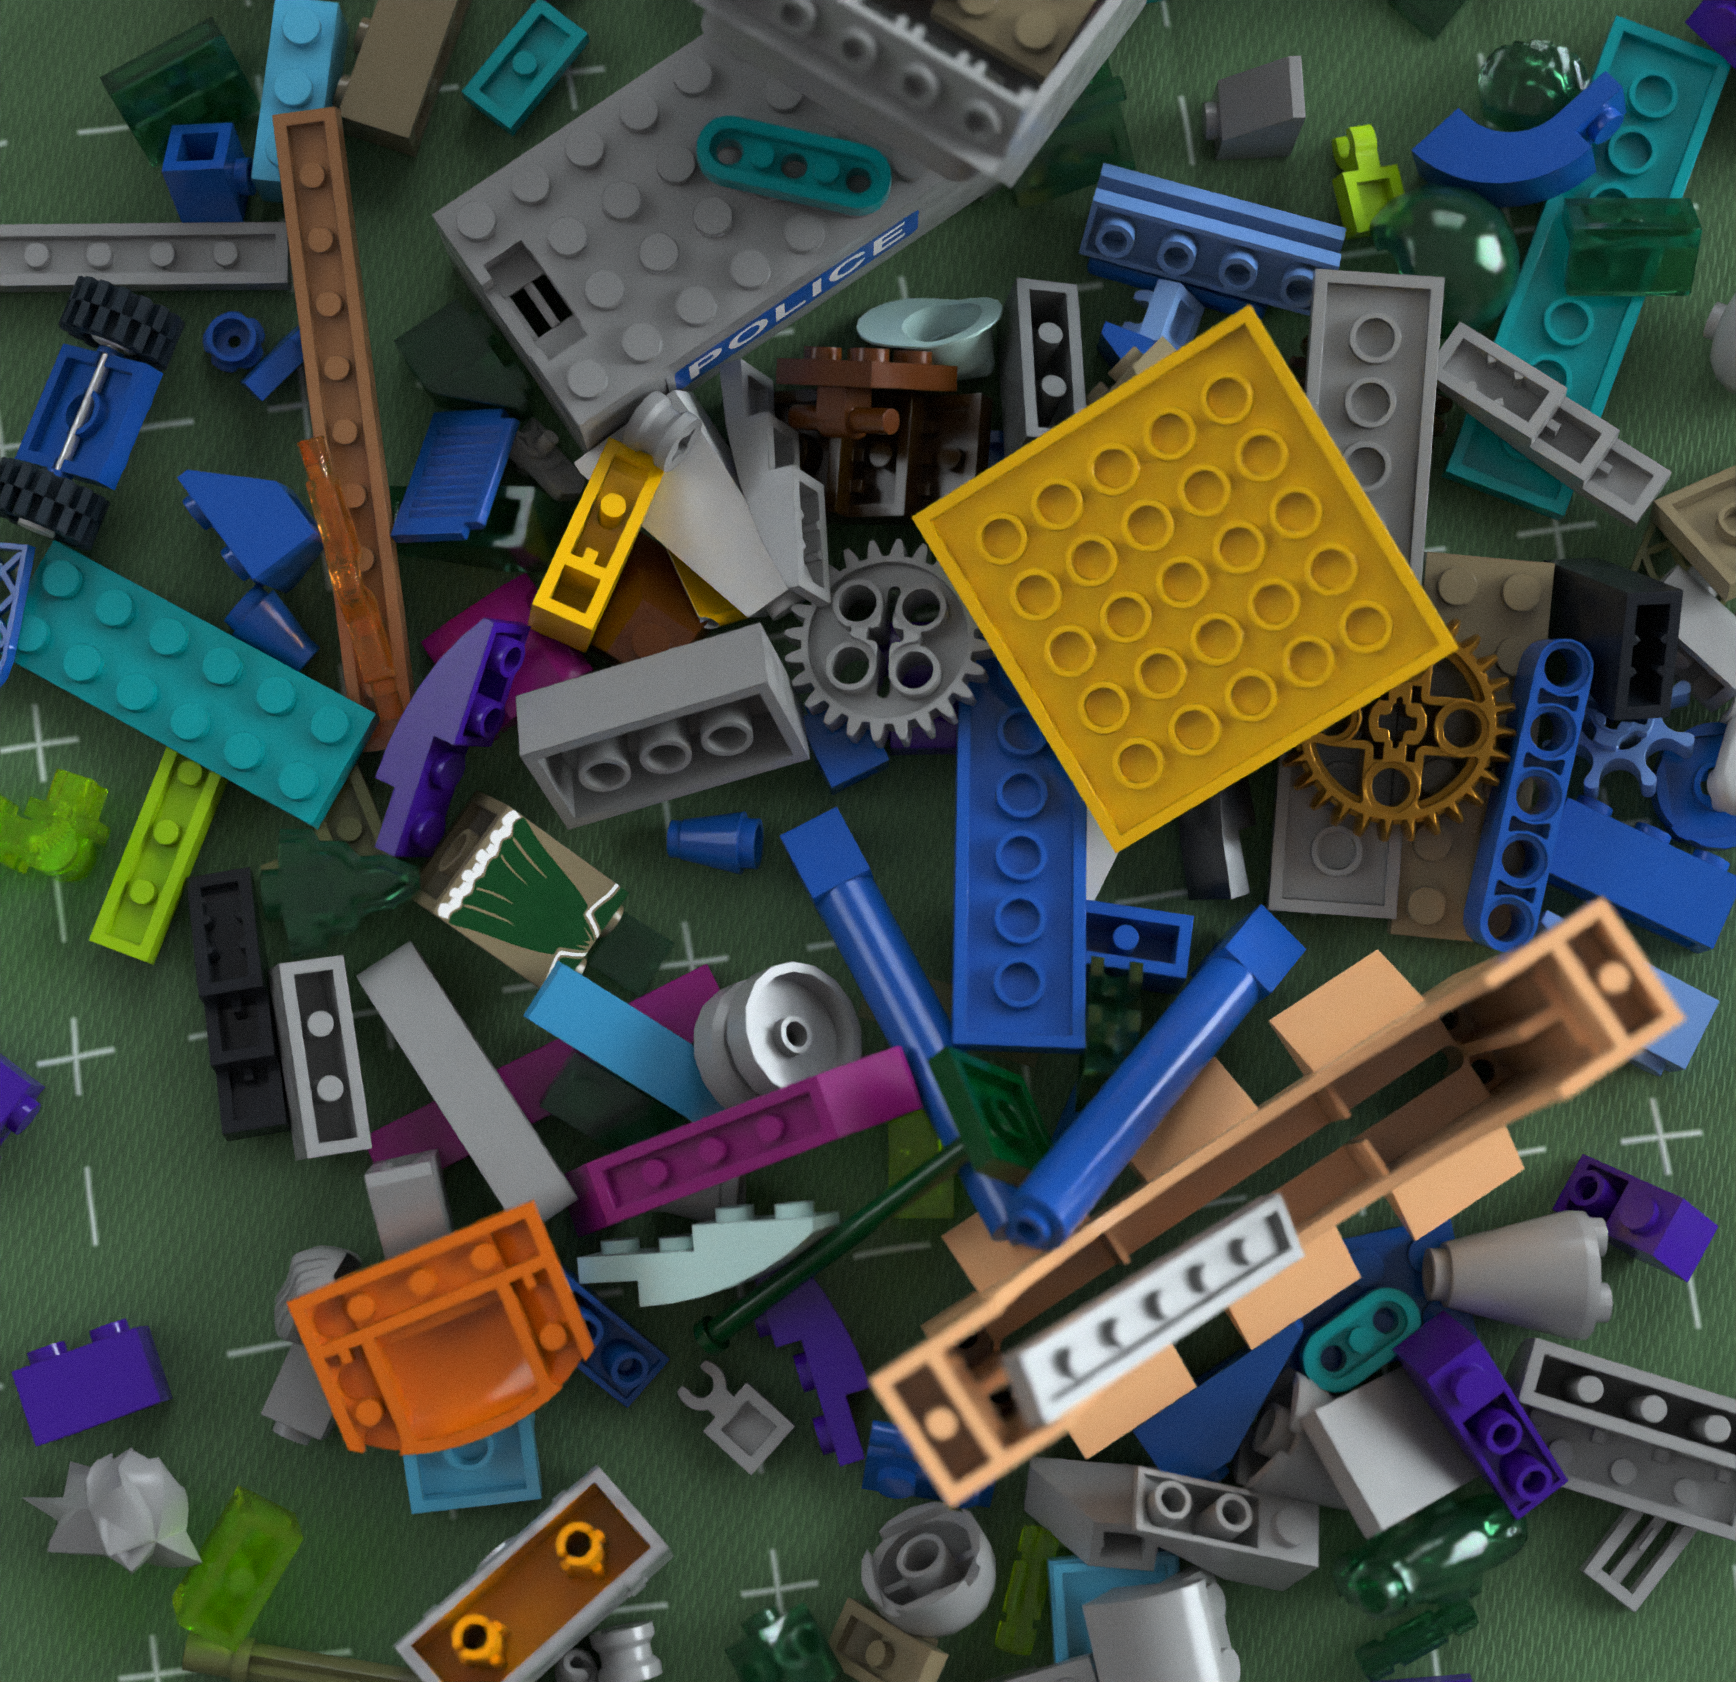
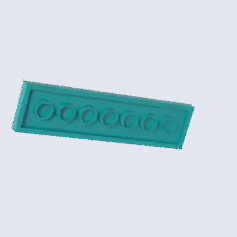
M1617 15L1610 25L1588 86L1604 71L1608 72L1623 87L1627 113L1623 115L1624 120L1619 129L1608 140L1601 144H1596L1595 142L1591 144L1596 172L1571 190L1544 201L1492 340L1567 387L1566 397L1600 418L1731 64L1719 53ZM1467 411L1465 412L1441 477L1560 521L1566 513L1574 490L1525 457Z

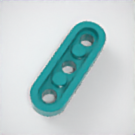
M733 115L720 116L711 120L703 127L697 139V159L702 173L711 182L722 187L852 216H865L874 213L885 204L891 191L892 174L890 165L880 151L868 145ZM726 147H735L743 154L741 159L734 164L723 163L718 158V155ZM798 161L807 170L800 178L792 179L784 175L782 172L783 167L788 162ZM860 175L866 177L871 185L865 192L855 193L848 189L846 186L847 181L853 176Z

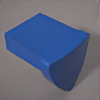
M299 326L293 328L239 381L256 400L263 401L304 361Z

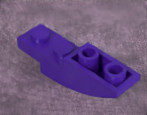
M483 618L456 641L420 684L388 742L375 776L376 779L394 787L375 848L393 857L433 856L435 847L445 831V817L455 787L464 774L465 756L468 747H491L495 734L503 724L505 718L504 707L515 674L523 664L525 643L531 626L517 621Z
M780 1268L763 1277L755 1279L756 1285L762 1283L764 1280H766ZM811 1278L754 1321L759 1337L763 1338L772 1335L776 1348L801 1340L804 1352L793 1355V1359L804 1393L816 1389L824 1414L812 1418L823 1456L836 1452L839 1465L843 1466L865 1459L846 1395L870 1388V1384L858 1351L840 1315L821 1286L814 1278Z

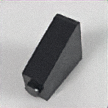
M1598 557L1543 560V562L1555 563L1548 637L1550 639H1573L1582 643L1590 652L1594 666L1589 693L1606 717L1614 721L1670 717L1684 590Z

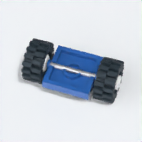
M78 276L58 325H60L62 330L69 332L68 334L72 337L84 340L85 344L97 348V351L63 343L15 459L1 458L0 517L8 519L9 522L22 526L36 534L46 536L58 542L61 541L68 546L78 547L87 551L92 549L110 502L105 500L106 498L93 493L87 487L75 484L72 480L82 481L115 491L121 474L128 463L129 455L146 414L152 406L154 395L163 376L162 371H166L185 326V321L181 320L180 316L169 312L170 309L163 305L152 303L151 299L143 295L138 296L131 293V290L122 286L118 288L102 279L98 281L90 276Z

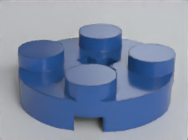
M1721 722L1704 723L1684 731L1694 735L1693 755L1685 759L1672 751L1661 750L1658 753L1656 764L1652 770L1657 777L1656 793L1651 797L1659 820L1664 824L1666 832L1672 839L1680 843H1687L1697 849L1707 851H1723L1736 847V816L1726 812L1715 811L1711 805L1712 799L1710 795L1703 794L1700 783L1708 779V770H1713L1717 761L1727 724Z

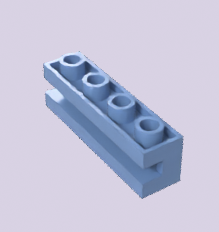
M1103 163L1078 254L1310 316L1313 272L1315 269L1339 270L1342 255L1340 252L1346 228Z

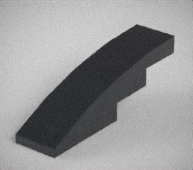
M1248 776L1243 777L1179 816V835L1189 900L1233 899L1250 893L1238 830L1257 825Z
M250 867L186 877L198 995L205 1008L210 1065L216 1073L222 1134L227 1141H234L291 1131L267 971L269 966L252 870Z

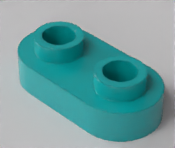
M1379 1287L1367 1291L1313 1330L1304 1339L1299 1352L1301 1371L1305 1373L1307 1378L1309 1377L1325 1391L1344 1392L1352 1389L1396 1357L1392 1349L1420 1328L1421 1317L1416 1303L1408 1294L1394 1288ZM1385 1307L1392 1312L1394 1323L1390 1330L1381 1333L1374 1327L1373 1316L1378 1309ZM1329 1346L1337 1347L1342 1355L1340 1366L1332 1371L1326 1370L1322 1366L1320 1359L1323 1350Z

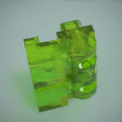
M57 768L46 800L29 797L23 815L31 820L16 816L19 806L0 795V867L25 875L30 865L41 873L62 883H75L87 877L93 870L97 859L95 844L106 847L112 830L98 821L108 790L98 786L95 780Z

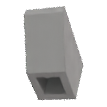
M1030 1457L1024 1511L1088 1566L1154 1571L1158 1546L1132 1533L1134 1469L1138 1465ZM1140 1466L1149 1469L1159 1470L1158 1467Z

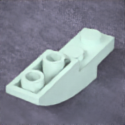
M813 1200L774 1204L775 1214L755 1215L754 1204L716 1207V1219L693 1224L692 1233L659 1237V1247L640 1248L639 1237L601 1240V1252L577 1258L579 1284L638 1281L640 1307L673 1304L703 1297L763 1277L786 1265L840 1224L839 1211L815 1212Z

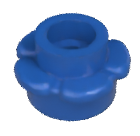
M229 311L217 316L210 323L203 336V347L207 353L211 354L212 364L221 371L233 373L241 367L247 370L254 367L263 356L261 343L265 341V333L263 327L256 319L247 318L238 311ZM233 337H238L241 341L240 345L236 348H232L229 345V341Z

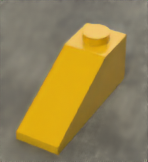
M611 437L608 438L534 598L527 624L531 626L530 629L586 653L665 473L654 465L651 455L642 451L635 452L622 442Z

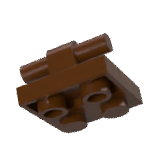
M804 346L803 359L777 358L776 384L817 386V405L795 404L790 408L788 422L793 429L819 431L826 438L860 439L866 433L894 434L898 430L900 423L898 412L895 409L871 407L872 388L956 392L958 366L932 365V352L894 350V362H889L890 349L851 348L847 349V360H841L842 348Z

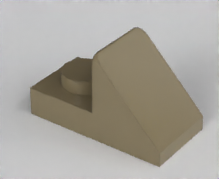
M848 1597L821 1657L858 1682H937L949 1655L937 1648V1638L907 1634L892 1625L880 1614L878 1609Z

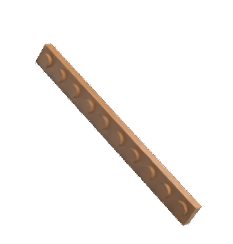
M333 106L272 115L325 532L330 539L327 547L346 695L348 699L369 709L382 718L363 752L386 750L404 710L415 694L397 548L396 542L390 536L394 524L341 110Z

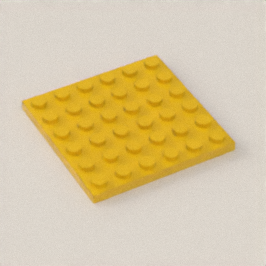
M1251 305L1241 309L912 516L922 536L1115 853H1118L1459 649Z

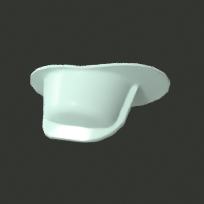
M988 297L962 300L935 298L901 299L881 304L867 311L859 318L856 331L861 339L872 345L903 348L904 351L932 352V365L958 366L957 381L987 377L992 373L995 365L992 326L1001 318L1004 308L998 300Z

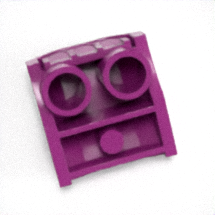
M525 572L446 622L420 643L436 665L439 659L456 641L483 618L517 621L528 624L531 606L538 589ZM530 629L525 643V658L522 666L515 674L504 707L505 718L500 730L495 734L493 742L500 738L498 735L500 731L505 733L508 731V728L517 724V695L594 672L579 650Z

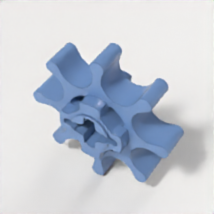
M1682 680L1673 686L1671 709L1684 707L1690 703L1691 685L1688 681ZM1589 693L1575 754L1586 759L1592 767L1584 779V795L1597 799L1600 782L1603 777L1612 771L1623 770L1636 777L1641 794L1644 797H1652L1656 793L1657 777L1646 765L1648 757L1657 751L1667 750L1688 759L1694 752V735L1688 732L1671 730L1665 725L1662 718L1621 721L1617 729H1610L1606 725H1611L1614 720L1606 717ZM1551 740L1544 741L1542 743V748L1545 747Z

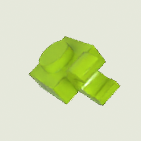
M1371 124L1347 128V136L1332 139L1334 159L1337 165L1345 171L1332 180L1342 224L1346 228V240L1404 230L1412 224L1398 165H1380L1376 134Z

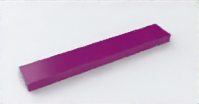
M705 964L627 1004L693 1044L694 1027L702 1006L720 989L708 965ZM559 1038L497 1069L498 1074L531 1125L623 1079ZM436 1101L370 1133L372 1148L367 1149L373 1162L438 1149L443 1170L470 1156Z

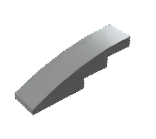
M1458 323L1440 348L1437 388L1509 445L1566 486L1634 530L1668 482L1672 473L1670 470L1618 439L1620 430L1566 397L1567 387L1464 323Z
M742 359L719 365L726 429L738 480L760 539L789 590L818 607L831 605L824 485L800 470L798 432L775 417L773 380Z

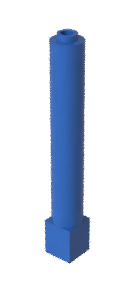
M835 807L780 835V838L792 866L822 922L824 921L891 1048L899 1045L902 1046L924 1106L923 1110L941 1144L945 1147L959 1137L927 1060L944 1047H951V1021L878 888L871 869L841 813ZM954 1048V1049H956V1050H959V1051H961V1052H964V1053L968 1054L967 1050H961V1049H958V1048ZM971 1162L958 1170L957 1174L991 1238L997 1242L1008 1240L1012 1246L1021 1245L1022 1243L1013 1235L1005 1216L1006 1203L1018 1188L974 1172Z
M1262 904L1223 934L1190 974L1193 977L1192 980L1007 1201L1005 1206L1007 1222L1013 1235L1022 1244L1045 1251H1053L1064 1244L1252 1008L1273 992L1305 952L1306 948Z

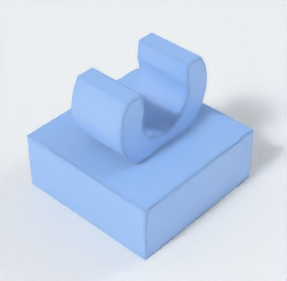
M1158 279L1154 292L1150 290L1135 292L1133 299L1142 308L1147 309L1143 322L1139 324L1125 321L1122 328L1149 337L1155 341H1158L1163 336L1173 347L1178 349L1194 339L1205 307L1181 283Z

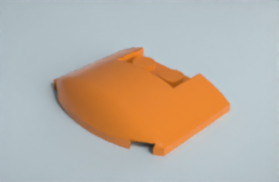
M534 1199L479 1219L473 1224L357 1272H351L287 1302L289 1311L349 1451L364 1453L366 1451L365 1445L394 1451L400 1450L399 1455H417L462 1446L490 1436L516 1423L550 1400L562 1389V1384L568 1380L582 1357L586 1362L595 1349L594 1342Z

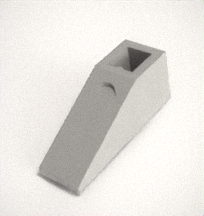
M1140 1466L1134 1469L1132 1533L1222 1579L1279 1591H1285L1318 1568L1319 1504L1263 1494L1253 1490Z

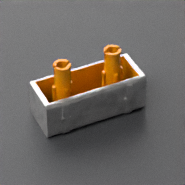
M596 1464L567 1491L564 1489L552 1500L553 1503L518 1535L508 1538L496 1547L478 1565L477 1571L438 1606L434 1604L422 1615L423 1619L393 1646L423 1682H535L627 1598H630L632 1595L633 1597L646 1587L645 1583L674 1557L671 1549Z

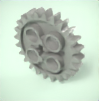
M896 539L890 555L885 556L882 555L875 540L869 541L867 559L859 561L849 548L845 549V569L839 572L829 564L831 605L818 607L811 603L810 606L803 604H792L791 611L795 617L803 623V627L786 629L784 634L790 644L801 648L785 656V661L790 669L803 671L791 682L798 694L812 692L805 702L812 715L819 714L828 709L823 721L828 730L834 732L848 721L847 736L853 743L857 744L866 730L869 729L877 748H883L889 732L895 731L904 747H909L912 739V728L918 726L921 727L930 739L936 737L933 719L941 716L947 722L956 725L958 719L952 705L956 701L971 706L976 704L977 701L967 686L969 681L987 683L989 680L986 670L977 664L976 660L993 658L995 654L987 641L978 639L983 637V634L939 562L937 561L933 566L931 565L932 553L927 544L922 543L912 558L908 557L902 539ZM893 590H900L901 594L898 597L895 613L893 614V627L901 642H894L890 646L888 657L889 678L891 680L890 690L887 697L880 698L878 693L884 681L887 663L878 645L888 644L891 631L890 593ZM866 599L876 602L875 611L869 618L858 622L847 619L848 611L854 603ZM928 603L940 606L938 616L928 625L917 626L910 623L911 615L917 607ZM853 661L869 663L868 672L861 681L854 684L840 682L841 672L846 665ZM918 665H926L933 668L932 677L924 686L913 689L903 686L904 676L909 669Z

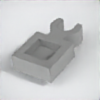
M705 1360L700 1367L713 1379L714 1387L712 1392L707 1396L699 1397L683 1385L677 1393L686 1406L694 1410H708L715 1416L703 1432L752 1475L795 1427V1424L748 1381L734 1395L727 1389V1380L723 1370L716 1363Z

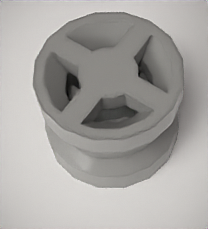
M656 390L648 395L633 413L624 430L622 442L635 452L642 450L648 452L653 457L654 465L668 473L682 462L699 436L702 420L689 411L678 412L672 408L671 399Z
M652 1620L620 1624L589 1634L591 1648L599 1653L602 1665L597 1672L598 1682H640L663 1673L661 1660L652 1654L650 1641L655 1635Z

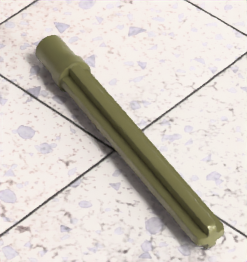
M190 1631L182 1662V1669L184 1671L230 1678L231 1682H249V1680L256 1682H423L415 1671L410 1668L257 1643V1638L240 1635L239 1638H232L197 1631Z

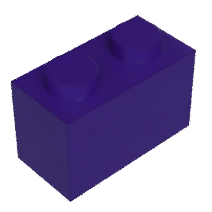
M125 1318L88 1331L92 1343L68 1351L64 1340L27 1353L30 1365L11 1373L36 1447L52 1443L173 1399L149 1325L130 1329Z

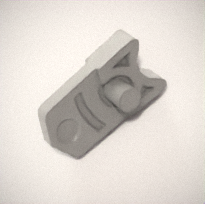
M531 417L520 432L517 431L509 457L516 464V470L521 476L529 477L531 475L554 500L574 501L583 489L585 478L556 446L559 441L558 436L553 431L546 430L536 418Z

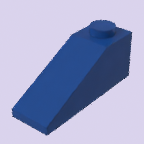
M1302 1318L1294 1321L1253 1350H1250L1247 1344L1195 1378L1193 1381L1197 1387L1132 1430L1160 1471L1218 1483L1230 1472L1226 1463L1231 1461L1299 1340L1304 1325Z

